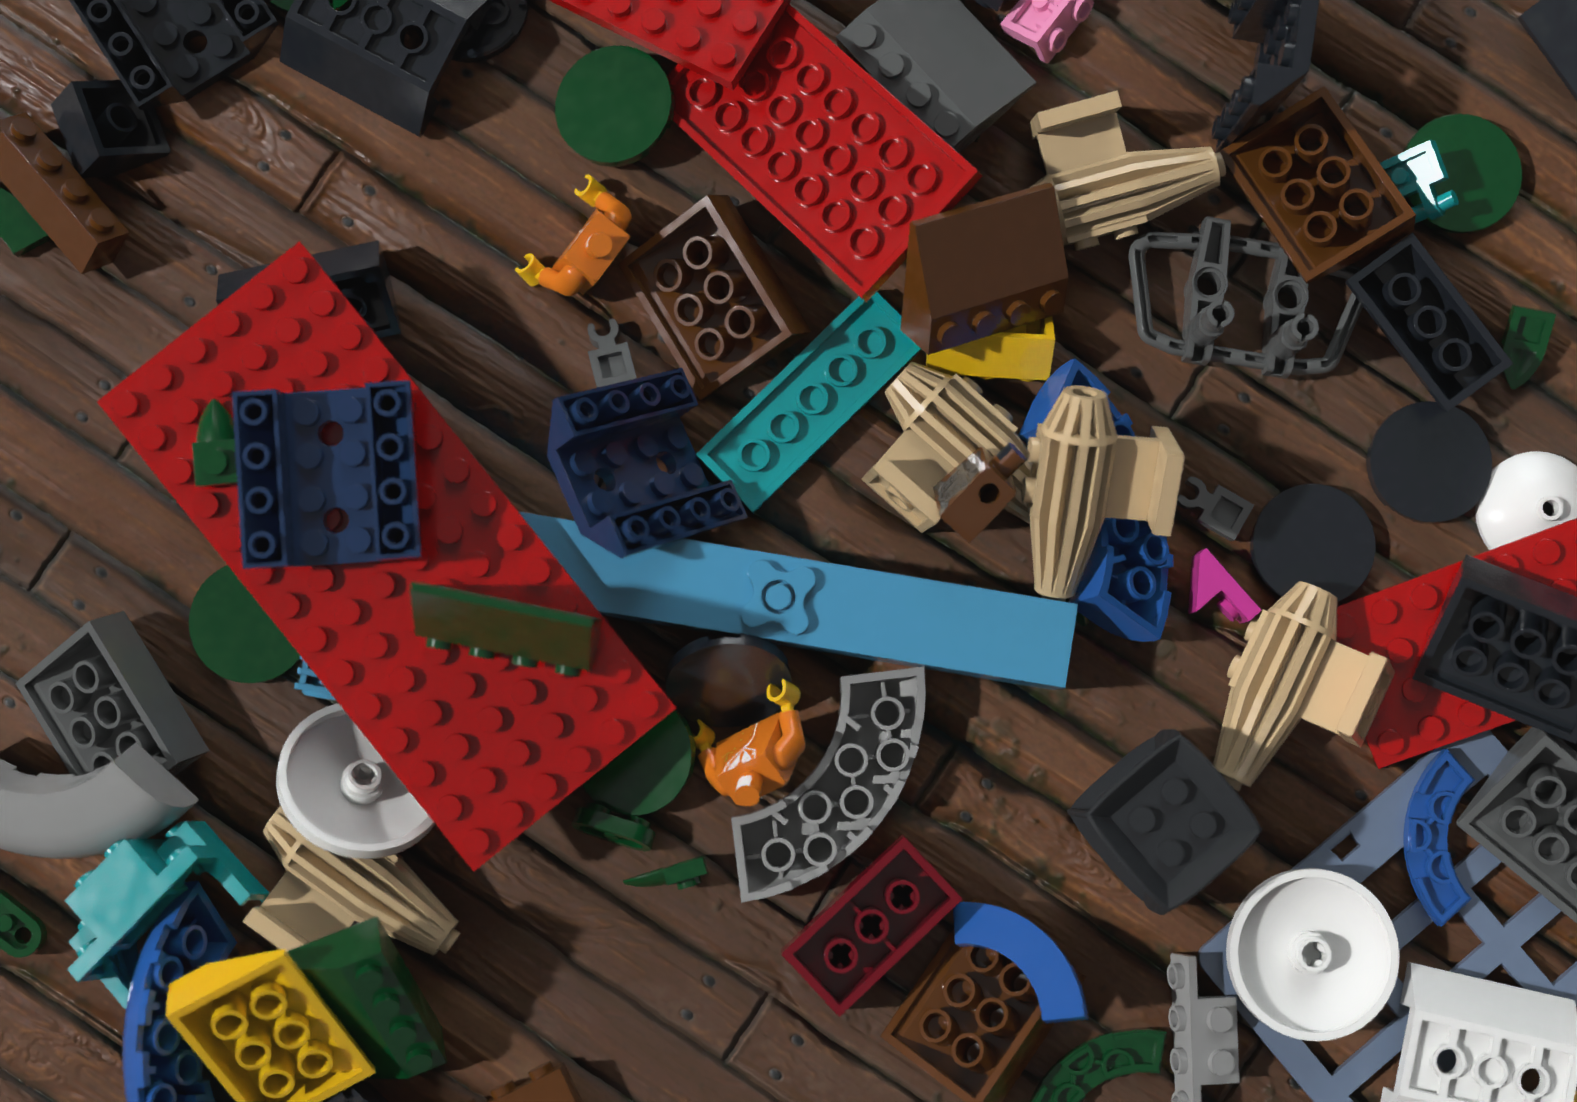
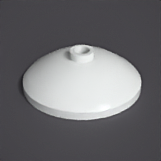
M1540 451L1521 453L1495 466L1492 469L1491 478L1485 493L1475 505L1477 527L1487 548L1491 550L1577 518V466L1561 456ZM1545 502L1550 503L1553 508L1551 516L1546 515L1543 511V504Z

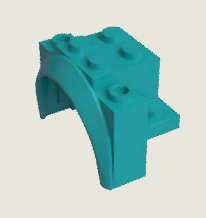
M205 821L179 822L167 832L165 839H121L106 850L104 854L106 859L96 869L88 871L76 881L74 885L76 890L65 900L82 920L77 927L79 931L68 942L77 952L78 958L67 970L77 982L100 979L126 1010L132 978L139 959L137 940L155 923L162 911L188 889L184 884V880L193 871L196 875H201L204 871L211 874L223 885L239 905H245L250 900H260L263 903L270 892L247 870Z

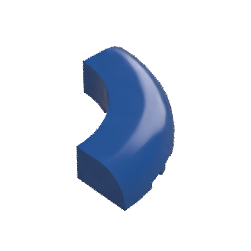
M1076 358L1060 366L1043 384L1032 402L1018 434L1019 438L1028 445L1029 438L1036 437L1038 423L1042 424L1063 389L1068 386H1087L1106 393L1117 435L1135 436L1130 427L1133 422L1128 414H1120L1108 398L1110 391ZM1105 518L1076 594L1070 598L1069 603L1078 604L1077 611L1111 634L1140 642L1160 640L1168 616L1172 593L1167 591L1168 568L1174 567L1173 554H1169L1167 536L1153 535L1147 521Z
M199 881L185 882L184 884L188 889L162 911L148 934L136 965L130 986L123 1030L122 1067L126 1102H215L210 1081L203 1080L200 1057L166 1017L169 984L208 963L227 960L237 944V941Z

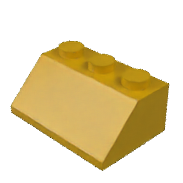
M1053 317L1040 319L930 355L926 354V367L952 376L957 373L959 376H974L982 379L1011 378L1027 382L1047 380L1050 377L1055 345Z

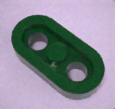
M587 803L586 808H577L571 824L576 830L634 850H651L656 833L649 828L650 822L631 815L627 816L626 819L610 815V809L595 803Z
M0 889V948L8 955L17 958L37 953L42 949L47 939L45 924L8 892ZM24 927L31 931L32 936L29 942H25L21 938V931Z

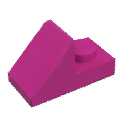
M1207 548L1198 551L1192 557L1189 614L1197 612L1214 596L1220 600L1216 603L1219 610L1232 622L1235 620L1240 624L1249 622L1262 611Z

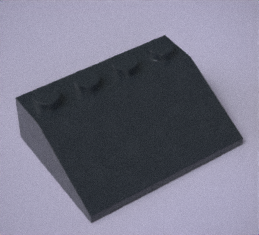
M1465 555L1446 595L1412 679L1576 744L1577 597L1472 556Z

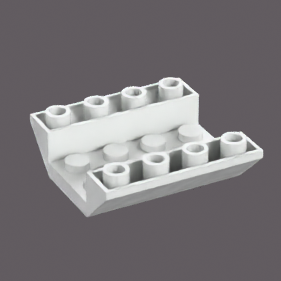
M1408 962L1400 1003L1410 1007L1398 1072L1394 1089L1383 1086L1380 1102H1574L1577 1086V1009L1575 1000ZM1445 1049H1452L1456 1055V1064L1452 1070L1441 1072L1437 1067L1436 1059L1438 1054ZM1535 1068L1540 1076L1539 1085L1533 1091L1526 1092L1521 1085L1522 1074L1528 1069Z

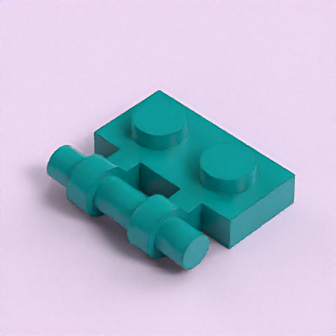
M1428 140L1380 163L1404 198L1419 193L1422 203L1412 207L1416 214L1415 223L1427 218L1431 220L1437 219L1445 215V210L1459 204L1458 197L1453 190L1438 195L1434 185L1449 179L1435 141Z

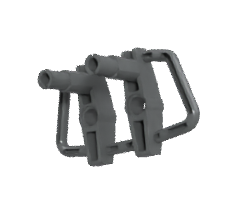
M1207 216L1202 220L1199 234L1149 232L1140 235L1131 244L1129 249V265L1138 335L1144 343L1171 355L1181 356V362L1206 366L1212 361L1262 369V375L1282 379L1288 378L1291 374L1311 375L1328 373L1338 366L1363 308V305L1352 292L1324 357L1295 359L1296 353L1306 347L1307 341L1317 335L1319 324L1316 318L1310 314L1304 319L1305 307L1309 300L1308 284L1300 276L1279 243L1230 235L1231 220ZM1150 248L1195 250L1188 281L1184 286L1185 303L1182 340L1174 339L1153 329L1145 253ZM1229 252L1275 259L1268 291L1263 300L1262 353L1214 345V341L1224 332V327L1229 325L1234 318L1232 305L1227 301L1223 302L1224 294L1228 287L1227 268ZM1352 264L1329 275L1348 280L1361 269ZM1205 279L1212 283L1214 295L1201 293L1197 287V280ZM1278 292L1288 293L1292 297L1294 302L1293 308H1285L1279 303Z

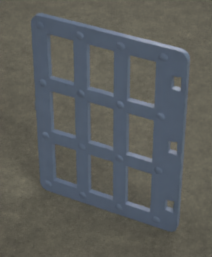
M1487 730L1427 752L1291 870L1301 868L1323 869L1345 875L1358 883H1362L1401 848L1404 850L1403 833L1409 800L1421 774L1442 749H1448L1475 779L1466 792L1485 776L1489 778L1508 751L1494 734ZM1348 835H1351L1357 846L1340 860L1331 850ZM1479 844L1454 866V870L1463 888L1472 898L1457 914L1482 943L1449 971L1484 979L1501 964L1520 988L1575 1000L1577 1007V961L1551 983L1521 948L1525 942L1558 915L1561 910L1538 893L1502 925L1471 889L1501 863L1497 857ZM1418 898L1391 920L1396 932L1399 950L1433 922ZM1231 920L1199 949L1197 959L1201 969L1223 995L1236 997L1237 1012L1313 1102H1353L1349 1095L1402 1050L1410 1007L1400 1003L1403 989L1402 981L1397 977L1393 991L1386 1002V1005L1396 1017L1330 1074L1302 1040L1286 1036L1265 1025L1246 1008L1239 998L1230 979L1226 958V943ZM1452 1049L1441 1051L1436 1059L1437 1065L1443 1072L1452 1070L1456 1064L1454 1051Z

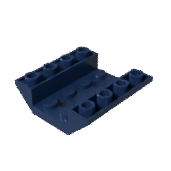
M683 368L557 397L553 400L547 451L548 460L580 534L621 559L729 525L748 517L732 479L709 485L680 417L699 405ZM656 458L664 462L667 472L660 470ZM594 474L603 479L606 484V491L597 486Z
M410 380L365 383V388L293 393H283L277 389L232 392L242 569L310 567L383 562L422 557ZM332 422L339 423L344 431L342 441L336 446L325 445L321 438L323 428ZM341 508L347 512L349 524L343 532L334 533L327 526V516L332 510Z

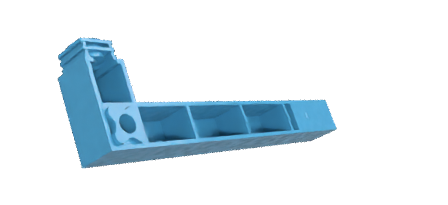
M520 512L603 616L739 638L740 633L763 638L777 645L910 667H924V669L1049 690L1066 687L1078 604L688 539H681L621 559L581 535L576 522L573 520ZM303 660L302 668L297 669L300 679L299 683L295 682L294 689L302 690V693L306 696L336 701Z

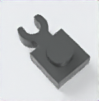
M614 318L609 319L611 331L605 336H600L596 333L593 323L588 324L589 340L594 347L598 348L588 351L597 388L637 378L628 342L617 344L620 334L618 324Z
M1196 477L1187 478L1185 483L1194 488L1196 496L1194 500H1188L1184 496L1179 495L1176 504L1183 509L1196 508L1200 510L1201 513L1196 520L1197 523L1230 542L1234 541L1254 504L1220 485L1215 486L1212 493H1209L1205 484Z

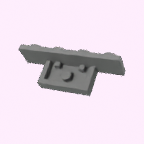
M1171 953V964L1167 968V980L1172 989V1006L1169 1009L1168 1019L1169 1025L1173 1030L1174 1048L1170 1053V1065L1175 1077V1092L1172 1094L1171 1102H1201V1085L1239 1083L1236 997L1230 995L1198 997L1196 956Z

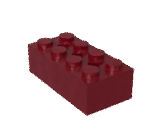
M900 835L781 949V955L840 1017L962 900V897L903 835ZM897 885H900L901 888L908 885L911 888L907 893L911 900L905 905H902L900 901L897 905L891 903V900L894 898L892 890ZM868 914L871 918L875 914L881 917L877 922L880 930L875 934H872L870 930L866 934L860 931L864 926L861 919ZM839 944L842 947L843 944H847L850 946L847 950L848 961L842 963L839 959L834 963L830 960L833 956L831 948L834 945Z

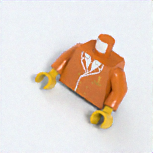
M585 175V178L589 180L587 188L582 192L575 188L574 193L587 204L597 209L552 268H545L531 253L524 256L529 264L523 269L516 267L515 271L529 286L540 284L565 296H573L578 292L583 295L600 279L631 236L625 231L632 220L630 210L612 194L607 192L606 187L591 175Z
M782 679L783 690L773 684H769L766 691L767 698L780 705L782 711L718 741L716 747H711L715 740V732L699 719L697 720L700 725V732L697 736L693 733L695 747L701 752L698 754V759L706 778L721 795L730 796L736 805L753 806L759 802L760 797L785 786L789 782L798 758L804 752L805 739L798 710H794V706L800 699V691L794 684Z

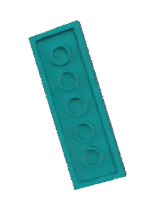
M878 292L867 302L858 296L728 422L696 456L721 482L732 479L741 502L754 514L922 349L900 330L902 316Z

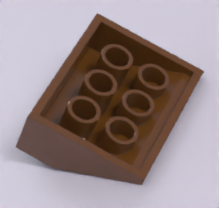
M1325 86L1219 151L1225 166L1306 284L1370 257L1414 231L1415 212Z
M1045 183L910 222L900 330L927 355L1064 312L1069 277L1054 186L1051 183Z
M706 195L618 263V266L679 367L683 368L688 382L699 400L706 399L781 354L812 332L728 195Z
M975 898L972 900V902L980 903ZM953 928L880 1037L964 1102H1002L1056 1022L1045 1023L1042 1021L1041 1008L1035 990L1027 976L1013 961L990 949L957 946L955 944ZM1074 969L1080 984H1082L1086 976Z

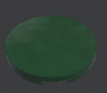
M616 45L599 48L579 59L564 76L555 102L556 122L565 142L581 157L591 161L593 164L606 167L629 165L649 155V151L660 141L667 128H670L675 111V96L672 84L657 61L639 49Z
M1450 114L1427 123L1408 141L1403 152L1428 140L1436 142L1449 179L1434 185L1438 195L1453 190L1459 201L1458 205L1445 210V215L1434 220L1430 218L1422 220L1421 222L1436 231L1473 234L1492 226L1505 216L1514 205L1522 182L1521 161L1513 142L1503 130L1492 122L1475 115ZM1419 193L1405 198L1411 208L1422 203Z
M228 565L214 572L201 585L190 608L189 633L197 655L214 673L234 682L262 683L284 676L300 663L302 659H300L299 653Z
M677 709L673 710L584 782L582 786L588 795L598 804L623 815H644L669 805L681 793L688 779L691 778L695 765V741L686 718Z

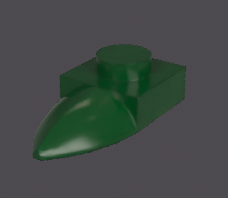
M1512 304L1501 343L1504 345V352L1514 363L1504 370L1506 380L1511 389H1517L1523 385L1540 366L1556 318L1555 313Z
M212 399L200 418L196 443H192L195 483L197 487L237 484L234 421L226 408L217 399Z
M704 855L625 879L623 883L634 887H656L676 883L678 890L702 883L700 875L707 874L708 868Z

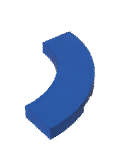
M1442 749L1431 760L1415 785L1408 803L1403 833L1404 855L1411 884L1426 913L1440 927L1472 899L1463 888L1454 870L1451 853L1448 852L1447 836L1448 826L1452 822L1455 809L1461 797L1475 779L1448 749Z
M959 902L953 908L955 944L959 947L971 946L990 949L1013 961L1027 976L1035 990L1041 1008L1042 1021L1054 1023L1088 1019L1086 1000L1073 966L1070 965L1064 953L1057 946V943L1043 930L1028 919L999 906L977 902Z

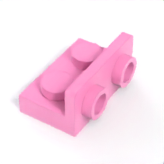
M1019 0L1000 25L1005 34L1035 48L1040 61L1047 64L1056 53L1064 48L1068 37L1079 23L1086 20L1089 16L1094 1Z

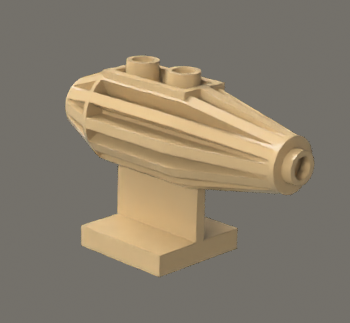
M1118 90L1038 112L1028 124L1032 140H1038L1046 170V175L1031 187L1045 183H1051L1054 186L1063 245L1074 244L1076 251L1099 245L1098 237L1113 233L1114 239L1119 240L1139 234L1137 226H1141L1212 188L1218 187L1220 185V177L1226 175L1225 163L1221 153H1214L1210 146L1126 152L1116 113L1122 107Z
M911 361L884 392L904 432L861 480L917 530L923 533L941 519L933 487L974 451L983 447L992 456H995L1010 442L1019 449L1027 460V447L1016 433L1018 428L1011 423L1013 421L1011 414L998 404L992 406L981 396L983 393L982 389L972 379L966 376L961 378L957 373L954 376L945 374ZM1026 461L1012 474L1017 493L1003 509L1030 524L1027 503L1021 501L1023 478L1030 477L1032 463Z
M1087 386L1065 387L1042 424L1038 423L1036 437H1030L1028 440L1027 462L1032 463L1030 477L1023 478L1021 501L1027 503L1029 509L1034 589L1044 599L1065 602L1067 598L1075 596L1105 518L1147 521L1153 535L1171 536L1185 455L1168 427L1151 426L1150 438L1117 435L1107 395L1096 388Z
M1299 581L1267 611L1262 610L1259 619L1254 617L1251 620L1244 636V640L1248 641L1243 654L1242 656L1236 655L1229 666L1227 677L1231 678L1228 684L1231 689L1213 765L1234 790L1240 791L1242 784L1247 787L1252 786L1301 719L1340 735L1346 742L1361 748L1395 674L1387 658L1373 652L1369 656L1336 642L1338 598L1309 583Z
M281 806L266 824L263 833L286 872L262 905L253 907L243 922L279 949L289 951L348 928L355 921L360 923L378 916L390 937L432 956L439 950L446 954L461 933L455 929L459 921L398 853L381 858L358 859L326 851L302 836L290 823Z

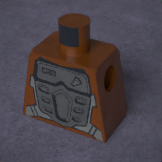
M1010 442L995 456H992L983 447L978 448L933 487L939 517L970 544L1015 497L1017 490L1012 474L1027 461L1025 456Z

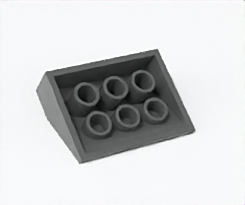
M878 0L865 9L836 36L838 47L959 154L1036 85V81L960 0Z
M124 611L88 621L15 683L70 774H75V776L93 772L95 769L112 762L135 743H138L173 776L185 770L210 751Z
M1532 727L1507 752L1457 819L1456 824L1577 923V752L1559 737Z

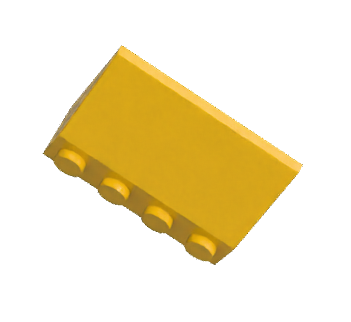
M285 949L208 963L169 984L166 1017L236 1102H321L376 1073L375 1066Z

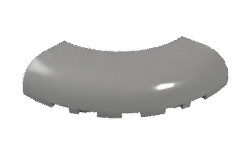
M924 667L840 677V706L836 727L831 742L816 768L804 782L779 801L765 808L731 817L741 903L768 898L792 890L823 875L861 846L882 822L898 799L919 748L926 697Z
M138 743L133 744L112 762L95 769L93 772L75 776V774L56 775L45 773L34 776L16 771L17 766L0 759V849L26 856L50 859H78L104 855L111 845L121 839H147L161 832L182 817L199 799Z

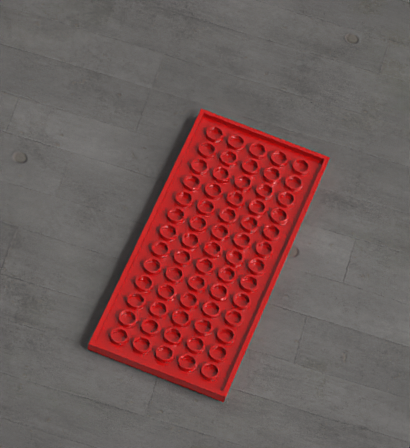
M297 242L97 401L473 871H476L677 708L302 242ZM410 380L422 557L383 562L310 567L242 569L237 484L197 487L195 483L192 443H196L200 418L210 401L217 399L233 419L232 392L277 389L283 393L353 389L365 388V383ZM336 422L327 424L321 432L322 441L327 446H336L342 441L344 436L342 426ZM338 508L329 513L326 523L330 531L340 533L347 528L349 516L345 510ZM411 583L434 584L601 618L603 621L593 669L590 671L582 669L581 676L575 677L556 673V664L539 661L538 668L512 664L513 655L496 652L495 660L469 655L470 646L453 643L452 651L426 646L427 638L415 635L410 595Z

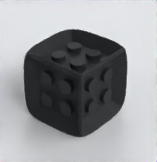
M1175 729L1161 730L1154 737L1137 746L1096 780L1075 801L1072 807L1067 810V813L1071 816L1081 834L1128 889L1144 901L1149 910L1160 915L1168 914L1171 910L1181 906L1204 889L1233 864L1262 832V828L1254 814L1206 756Z

